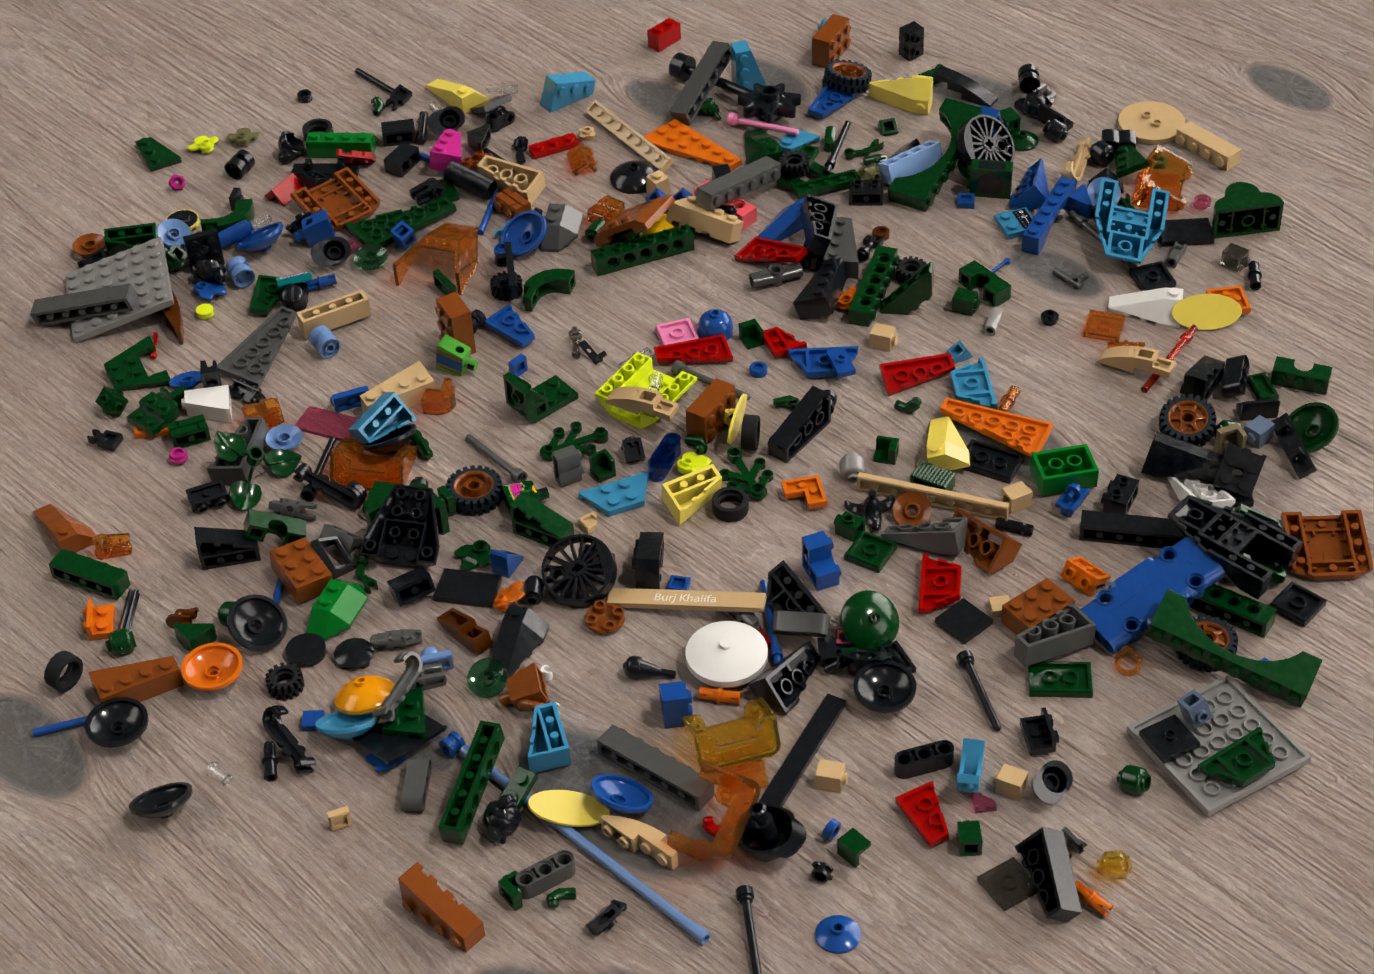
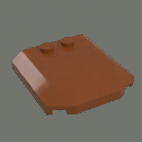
M348 167L333 173V179L307 190L306 187H303L291 193V198L305 213L314 210L316 213L326 209L334 231L345 229L344 223L346 222L353 224L359 222V219L370 217L380 205V200Z
M664 195L621 211L596 233L595 245L599 247L608 244L619 232L631 228L635 234L648 230L676 200L673 195Z
M1341 510L1340 515L1302 516V512L1281 513L1283 531L1303 541L1297 560L1290 566L1292 574L1312 581L1354 580L1373 570V561L1361 510Z

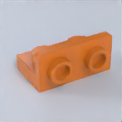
M1081 556L1067 559L1061 573L1063 579L1089 596L1094 595L1097 586L1108 583L1111 578L1109 574Z
M92 599L87 600V607H84L86 621H83L84 633H88L90 641L108 639V634L115 630L116 609L114 604L94 606Z

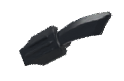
M518 136L514 139V149L517 151L516 160L517 164L520 165L526 162L524 152L528 148L526 136Z

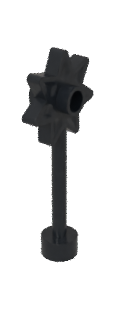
M681 52L675 54L669 65L670 75L682 81L689 80L696 68L695 58ZM720 77L715 84L719 88L738 95V105L743 106L744 118L757 117L761 121L772 124L774 121L781 119V117L795 118L796 106L801 105V94L785 92V84L783 83L775 86H763L759 83H754L753 90Z

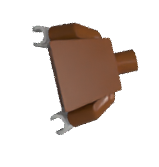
M535 662L527 667H521L514 675L507 679L508 692L499 695L502 706L505 707L512 703L518 711L522 712L534 711L535 706L550 703L545 681H551L553 678V673L550 671L551 668L548 665H544L539 669ZM556 703L560 715V705Z

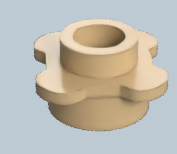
M585 126L578 130L580 138L584 141H590L596 136L594 127Z

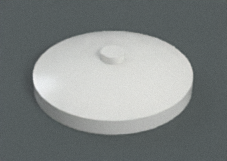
M736 621L714 622L700 628L690 637L685 650L686 664L692 675L705 684L722 688L741 686L754 680L764 670L768 660L767 643L759 631L747 624Z

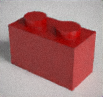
M668 18L647 30L648 47L660 52L681 40L680 23Z

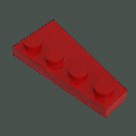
M756 236L734 257L736 261L797 263L802 260L808 251L803 246Z
M951 353L883 363L879 365V370L887 395L891 396L949 374L955 370V364Z

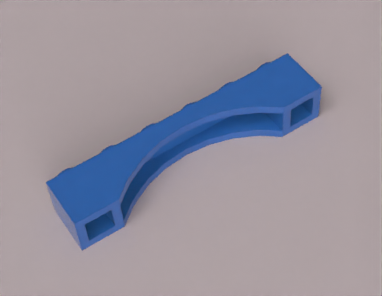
M1059 178L1023 233V252L1034 255L1040 253L1057 215L1064 207L1068 206V196L1076 190L1077 181L1069 178Z

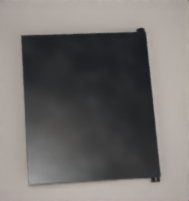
M425 715L427 739L422 740L419 735L410 734L409 738L386 736L383 731V723H377L363 735L354 737L353 742L384 761L387 766L441 734L447 729V726H443Z

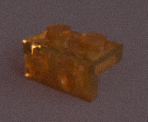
M583 142L566 153L575 176L589 167L594 172L597 171V162L592 156L594 152L589 146L586 147Z

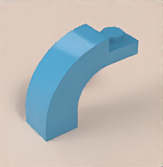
M963 738L959 773H957L956 781L957 791L979 793L985 740Z

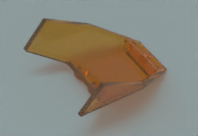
M446 222L426 234L393 263L396 286L401 284L417 253L423 248L455 253L458 295H462L478 264V227Z

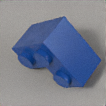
M824 530L802 537V566L817 591L839 585V576L842 574L840 566L835 564L833 559V541L830 537H827Z
M679 681L659 684L660 703L665 729L690 726L689 717H693L692 705H688V703H692L691 690L686 689V683Z

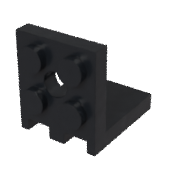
M217 228L183 236L184 244L180 245L187 254L185 259L191 273L193 271L192 267H196L197 260L220 261L221 265L225 264Z
M1229 442L1222 453L1223 459L1212 486L1249 500L1265 462L1266 455L1255 454L1251 452V449L1245 447L1242 449ZM1236 469L1241 470L1243 478L1236 479L1233 476V471Z

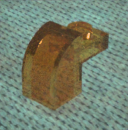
M444 378L440 390L425 389L421 399L423 414L443 415L455 408V386H453L452 378Z

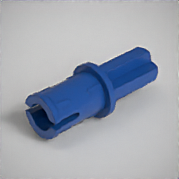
M333 273L324 277L317 276L316 279L305 281L304 283L308 286V290L311 291L319 288L322 290L323 287L337 284Z

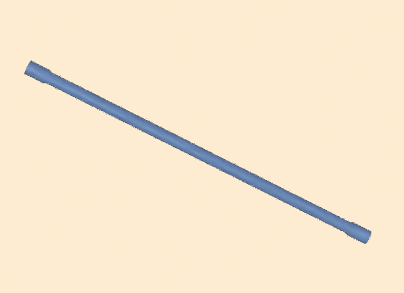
M464 745L459 751V755L464 759L470 746ZM495 767L493 768L490 778L505 789L510 779ZM528 794L526 800H525L524 803H523V804H525L527 807H528V801H529V799H530V797H531V795H529V794ZM548 822L686 930L700 944L705 945L711 937L709 932L691 921L571 826Z

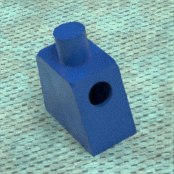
M326 209L302 219L303 230L294 232L297 242L307 239L311 248L318 242L336 237Z

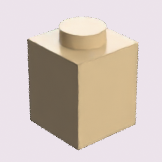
M660 170L646 176V189L649 195L656 188L667 195L670 194L669 177Z
M875 322L870 332L869 347L890 352L893 345H896L898 341L896 327Z
M1023 481L1002 488L1001 502L1009 503V512L1012 514L1031 507L1033 493L1030 487H1027Z
M820 759L815 774V789L841 793L842 786L847 785L848 781L845 763Z
M1004 763L1002 769L996 771L993 782L996 783L995 792L1020 801L1028 786L1029 772Z

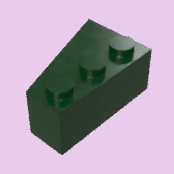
M156 223L104 229V242L108 255L111 256L148 242L151 239L158 238Z
M521 491L510 504L513 533L548 547H552V545L564 537L574 535L572 522L524 491Z

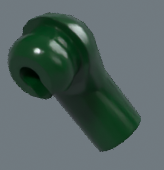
M376 96L371 99V104L374 103L373 106L375 107L373 114L379 116L384 110L385 104L380 97Z
M875 154L863 158L865 166L870 165L872 162L878 165V163L887 160L888 157L882 154Z
M791 395L773 399L775 408L785 406L794 409L800 402L798 398Z
M913 397L907 403L897 400L894 408L911 414L920 408L922 401L919 397Z
M686 436V444L695 445L698 455L707 452L708 446L702 436Z
M576 887L558 888L548 894L546 897L548 908H557L560 899H576Z

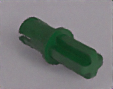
M416 430L415 435L411 439L415 444L414 447L423 458L430 460V457H433V452L429 447V442L427 439H424L419 430Z

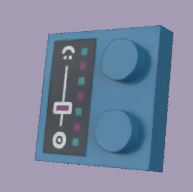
M1026 207L994 214V221L1007 240L1023 236V233L1033 220V216Z

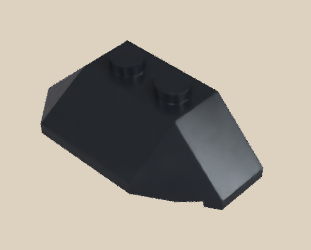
M784 560L768 572L766 602L773 611L828 614Z

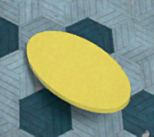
M1219 294L1193 295L1180 300L1172 308V317L1177 323L1197 330H1213L1226 327L1237 321L1242 314V308L1237 301Z
M743 393L735 409H725L724 423L730 426L727 438L728 444H732L738 434L745 413L747 394Z
M569 790L538 792L531 796L528 801V808L533 814L548 822L564 826H595L601 824L600 817L610 814L609 809L604 807L594 797Z

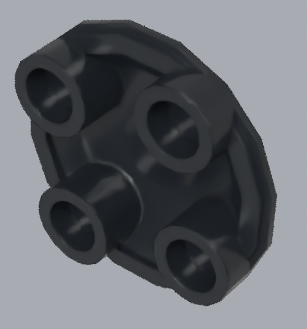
M363 638L347 639L341 642L334 651V659L340 669L367 668L374 655L373 645Z

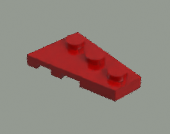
M933 780L895 797L897 806L930 848L949 839V832L943 813H941Z

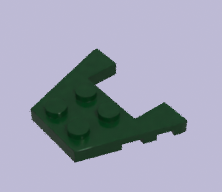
M147 336L104 364L113 388L123 392L139 390V387L149 386L150 388H157V385L165 384L166 387L170 386L169 381L171 379L167 370L148 376L139 358L142 355L156 351L150 336Z

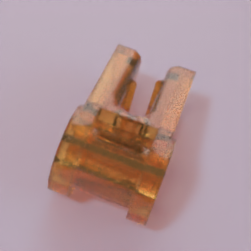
M129 533L98 534L92 540L93 546L96 548L95 555L100 560L132 554Z

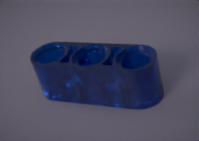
M666 434L648 460V474L651 481L660 482L664 480L680 456L681 438L679 434Z

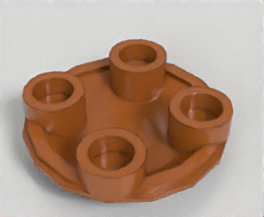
M483 150L474 153L475 156L462 159V165L476 170L478 169L477 165L485 155L494 156L492 153H484Z
M603 600L595 601L594 606L590 607L585 614V623L588 628L600 634H609L619 630L625 620L622 607L605 603Z

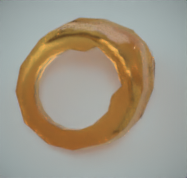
M1124 646L1116 654L1114 664L1122 675L1133 676L1141 670L1142 658L1133 648ZM1132 655L1137 662L1136 668L1133 670L1123 669L1120 664L1122 656Z

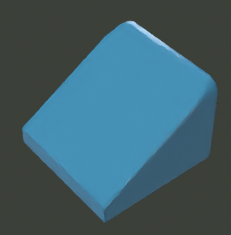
M960 340L946 351V353H951L955 364L973 357Z

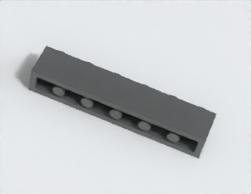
M712 41L676 101L671 106L669 112L672 119H677L683 124L691 125L703 102L707 99L731 60V47L729 43Z
M765 156L697 187L696 203L712 210L780 178L781 163Z
M131 283L35 299L30 315L37 326H44L134 311L138 295Z
M612 724L597 739L599 755L699 812L715 796L714 781L711 778L703 776L692 767L682 764L676 758L666 755L657 747L650 746L641 738H636L623 728Z

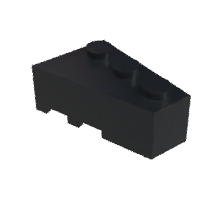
M1204 355L1185 373L1180 393L1185 394L1186 398H1188L1189 394H1193V398L1198 395L1201 397V401L1203 399L1208 400L1224 375L1225 362Z
M194 527L195 541L202 570L261 561L259 541L244 539V530Z

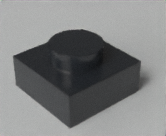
M234 187L229 196L231 211L235 209V200L244 199L241 188Z

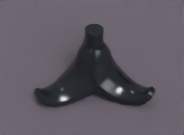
M869 490L868 497L863 503H852L846 500L844 506L853 514L863 515L872 531L881 530L882 513L888 511L893 506L895 496L890 495L886 499L879 501L876 497V491Z

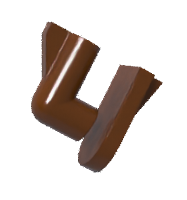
M197 607L177 609L174 614L168 615L166 624L174 629V624L192 623V618L196 619L199 609Z

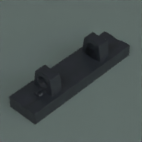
M305 158V163L293 165L292 173L300 179L301 172L317 171L333 179V173L348 167L358 177L360 167L359 163H345L344 158H338L337 163H312V158Z
M511 241L504 242L505 253L496 255L497 267H507L508 274L498 277L499 288L510 289L511 299H518Z
M1285 413L1279 418L1272 420L1271 422L1275 423L1274 431L1298 478L1302 479L1317 471L1289 415Z

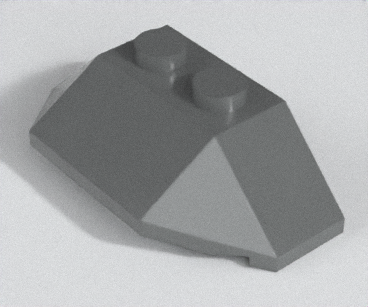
M549 204L545 216L547 229L542 241L541 251L559 252L562 250V247L574 241L580 231L583 213L566 204Z

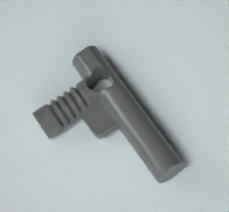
M1057 267L1053 270V274L1079 290L1084 286L1082 282L1089 278L1087 272L1077 276L1074 273L1068 275Z

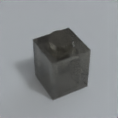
M1230 243L1222 251L1220 266L1240 273L1250 262V250Z

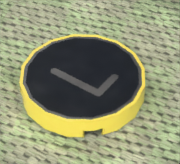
M188 209L175 211L166 218V220L178 219L185 222L191 232L192 229L197 228L200 224L198 214Z

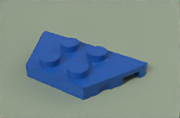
M845 346L844 349L851 362H853L858 354V346ZM840 347L788 349L789 358L807 378L837 376L826 356V351Z

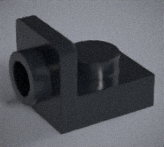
M631 436L622 440L621 448L624 450L627 464L645 460L641 437Z

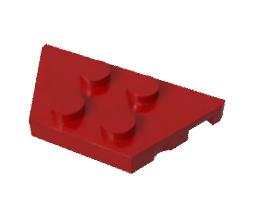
M923 553L918 606L919 614L930 612L960 600L961 565L949 563L940 558L936 561L929 558V554Z

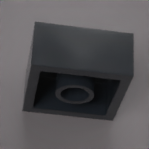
M317 171L301 172L299 183L314 188L328 181L330 177Z

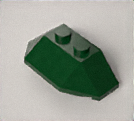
M929 262L895 289L888 297L883 299L880 312L882 314H908L912 310L918 309L922 302L928 301L933 295V263Z

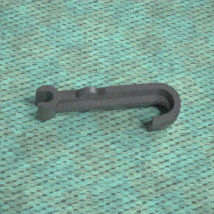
M402 652L393 660L394 663L405 661L406 668L391 690L390 695L384 699L382 707L373 711V717L380 716L378 724L394 720L395 709L405 699V694L421 673L423 663L416 652Z

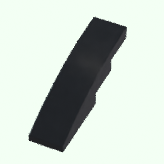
M941 65L934 73L933 79L948 83L947 89L962 93L961 99L990 108L998 100V97L985 87L955 70Z

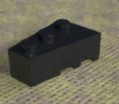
M640 532L639 539L635 541L632 569H635L636 589H660L662 578L660 570L663 567L664 532Z

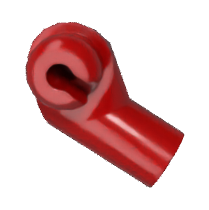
M705 816L702 819V828L714 837L733 835L732 824L717 825L714 823L712 816Z

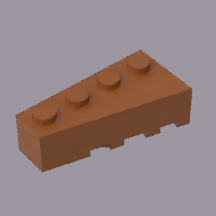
M174 656L88 672L100 703L118 697H128L142 702L184 686L181 672Z
M418 862L415 863L398 878L403 901L402 906L407 912H413L417 915L423 924H429L434 928L439 936L446 937L455 948H460L467 953L485 936L483 922L463 903L458 905L457 900L448 889L446 891L441 890L437 884V879L432 875L427 877L422 872L423 866Z

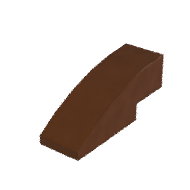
M454 608L437 617V621L452 637L478 655L493 645L489 631L477 626L474 618Z

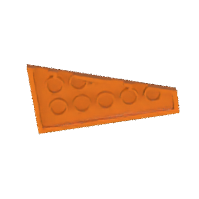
M673 119L643 136L656 147L667 150L669 154L686 159L694 158L702 164L704 162L711 163L712 166L728 164L730 171L742 165V159L677 119Z
M945 398L940 406V414L946 417L949 416L950 419L1031 457V453L1042 451L1054 423L951 398Z

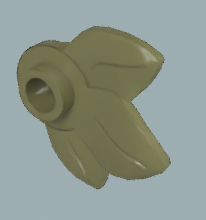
M240 128L235 134L227 135L228 140L235 141L237 146H245L250 143V139L258 137L259 132H251L250 128Z

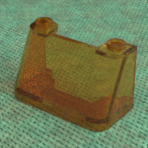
M1157 144L1146 158L1150 167L1139 170L1132 204L1137 207L1148 208L1152 189L1155 188L1170 191L1167 211L1178 212L1183 210L1187 203L1185 201L1186 197L1181 195L1183 182L1185 179L1188 180L1193 173L1191 170L1193 163Z
M344 438L330 450V481L334 480L347 487L354 480L362 485L366 491L373 487L375 481L405 485L417 457V446L404 445L399 449L398 456L391 458L363 454V446L360 441Z

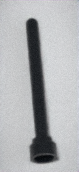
M332 436L329 438L315 469V474H322L337 441L336 437ZM310 483L304 486L300 493L301 498L307 502L314 501L317 495V491L311 488Z
M963 650L957 654L956 659L959 665L966 669L993 729L1000 731L1001 724L973 666L975 658L970 650Z
M742 885L735 892L737 901L743 908L752 973L762 974L751 907L754 891L752 886Z

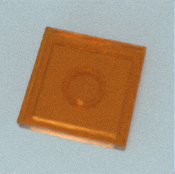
M1090 309L1083 337L1119 342L1126 315Z

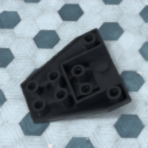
M394 484L363 536L360 556L384 565L415 569L422 565L425 568L436 565L440 544L433 489Z

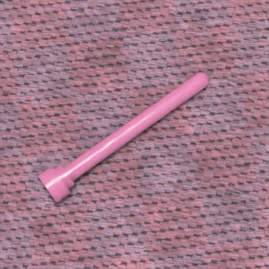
M730 112L727 117V124L731 126L742 124L795 136L799 134L798 129L741 118V116Z

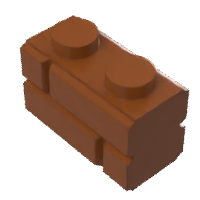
M509 187L494 196L495 209L498 212L504 213L508 219H512L523 211L531 210V203Z

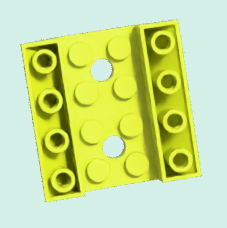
M636 352L594 394L610 416L643 429L655 423L660 417L640 411L637 415L607 404L605 400L615 388L627 386L647 388L661 392L664 399L676 402L697 381V377L681 371L675 378L653 369L651 357Z

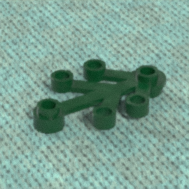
M575 421L571 423V431L564 443L558 445L560 439L565 437V432L562 427H557L553 430L554 436L551 442L540 448V456L545 461H552V452L574 445L581 453L590 456L597 452L596 446L594 444L581 445L591 441H595L598 444L606 443L609 439L608 431L604 427H597L594 433L575 439L578 433L582 431L581 423Z
M739 447L729 448L727 450V458L730 463L737 466L741 474L732 472L729 469H722L719 471L722 481L733 479L745 482L749 486L738 484L736 481H729L727 487H738L755 500L765 498L767 496V488L765 486L773 480V472L768 469L764 470L760 481H755L759 471L766 467L765 459L756 458L754 466L749 472L742 461V449Z

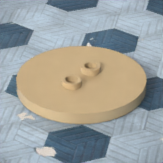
M1154 101L1131 104L1121 111L1118 118L1120 131H1135L1136 142L1148 145H1160L1176 140L1177 129L1185 124L1184 116L1179 110L1168 104Z

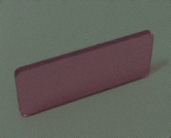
M310 406L295 424L303 432L326 438L334 436L338 441L361 447L364 444H359L348 431L359 419L357 417Z

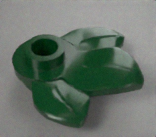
M477 540L473 545L466 544L461 546L454 552V555L463 558L461 564L463 570H472L478 565L484 568L491 561V548L485 540Z

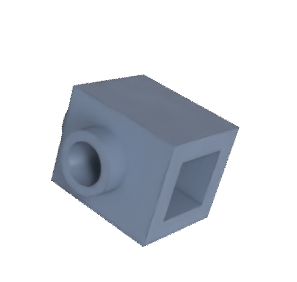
M1261 415L1248 422L1244 427L1247 434L1246 442L1258 449L1273 438L1275 423Z
M1195 689L1177 700L1184 719L1195 729L1213 717L1206 699Z

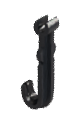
M302 463L294 471L296 473L293 477L294 480L297 482L307 481L311 484V488L314 491L322 490V494L346 507H359L367 497L365 488L354 480L345 487L334 480L329 481V477L325 474L317 475L313 473L311 467L306 463Z
M280 705L266 708L262 717L263 726L279 748H282V754L293 759L295 772H314L311 765L316 764L314 757L305 756L306 748L298 745L297 739L281 720V715H286L289 711Z

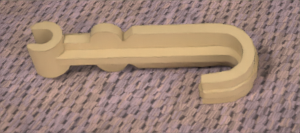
M1090 138L1076 142L1077 154L1071 157L1072 161L1062 164L1061 177L1075 181L1082 179L1087 164L1086 160L1091 156L1088 152L1092 145L1089 144Z

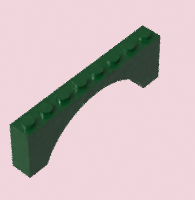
M945 98L939 108L940 121L951 134V142L947 151L930 168L911 176L895 178L888 188L889 201L924 212L927 211L929 206H932L935 196L941 191V186L947 182L950 172L955 169L958 159H961L957 149L958 130L968 119L977 115H983L981 107Z
M1167 589L1145 636L1154 641L1169 646L1173 650L1182 652L1193 659L1199 660L1212 668L1225 672L1231 677L1240 679L1253 687H1257L1272 696H1276L1300 708L1307 698L1323 661L1305 651L1293 657L1277 661L1248 659L1231 653L1213 642L1199 628L1190 613L1187 597L1170 589Z

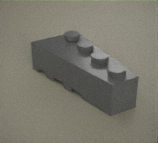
M836 217L831 242L824 256V262L830 258H842L848 272V278L858 279L859 262L852 218Z
M246 417L234 433L245 439L247 444L246 450L253 446L263 449L266 443L265 437L269 430L264 417ZM217 454L214 464H210L207 467L211 481L223 479L224 485H232L236 481L247 483L251 465L247 463V456L243 458L238 456L235 462H226Z

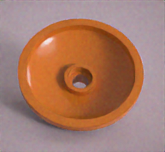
M215 642L201 645L189 652L181 664L182 678L187 685L196 690L214 691L222 689L239 677L243 668L242 656L235 647L229 644Z

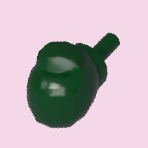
M707 98L700 110L721 120V116L718 114L720 109L715 103L714 98Z

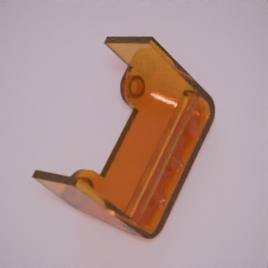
M703 760L699 778L718 785L715 793L716 800L728 807L713 842L705 839L694 840L671 830L667 845L677 852L698 861L727 860L736 851L751 817L749 808L758 801L761 789L756 781Z

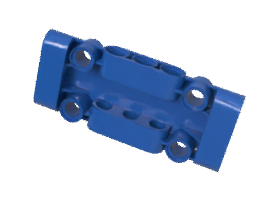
M1186 536L1172 547L1162 548L1160 555L1156 558L1149 557L1117 578L1110 584L1108 590L1099 591L1096 599L1080 610L1096 624L1095 638L1111 654H1114L1127 645L1128 642L1134 643L1140 640L1141 633L1148 630L1167 589L1187 597V603L1190 606L1193 599H1198L1204 595L1206 588L1224 578L1225 571L1219 563L1210 558L1195 542Z

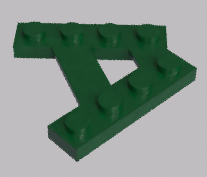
M803 144L798 152L803 151L804 154L806 153L809 156V173L816 177V179L802 181L801 178H787V176L784 177L781 174L777 180V186L793 190L797 198L802 199L806 196V193L814 196L849 187V180L861 179L855 169L837 174L830 172L828 176L824 175L825 167L814 161L819 154V147Z

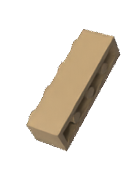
M1189 121L1177 129L1175 143L1219 168L1228 171L1240 163L1242 149Z
M359 290L296 312L299 329L307 339L310 332L317 326L323 325L332 330L371 316L369 299L363 290Z

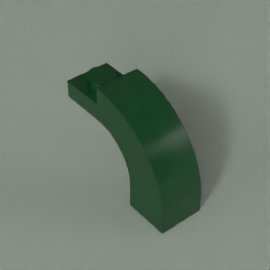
M253 199L235 200V209L227 216L201 219L202 231L217 228V231L220 232L245 219L247 222L251 221L253 223L255 218Z
M549 269L530 277L523 285L525 311L532 312L538 300L546 294L563 293L570 295L576 285L575 270Z

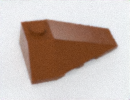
M52 504L33 511V514L59 551L65 549L76 553L100 542L90 527Z
M960 508L956 509L953 517L968 518L965 549L974 558L973 561L977 566L992 574L1014 561L1022 546L1020 542Z

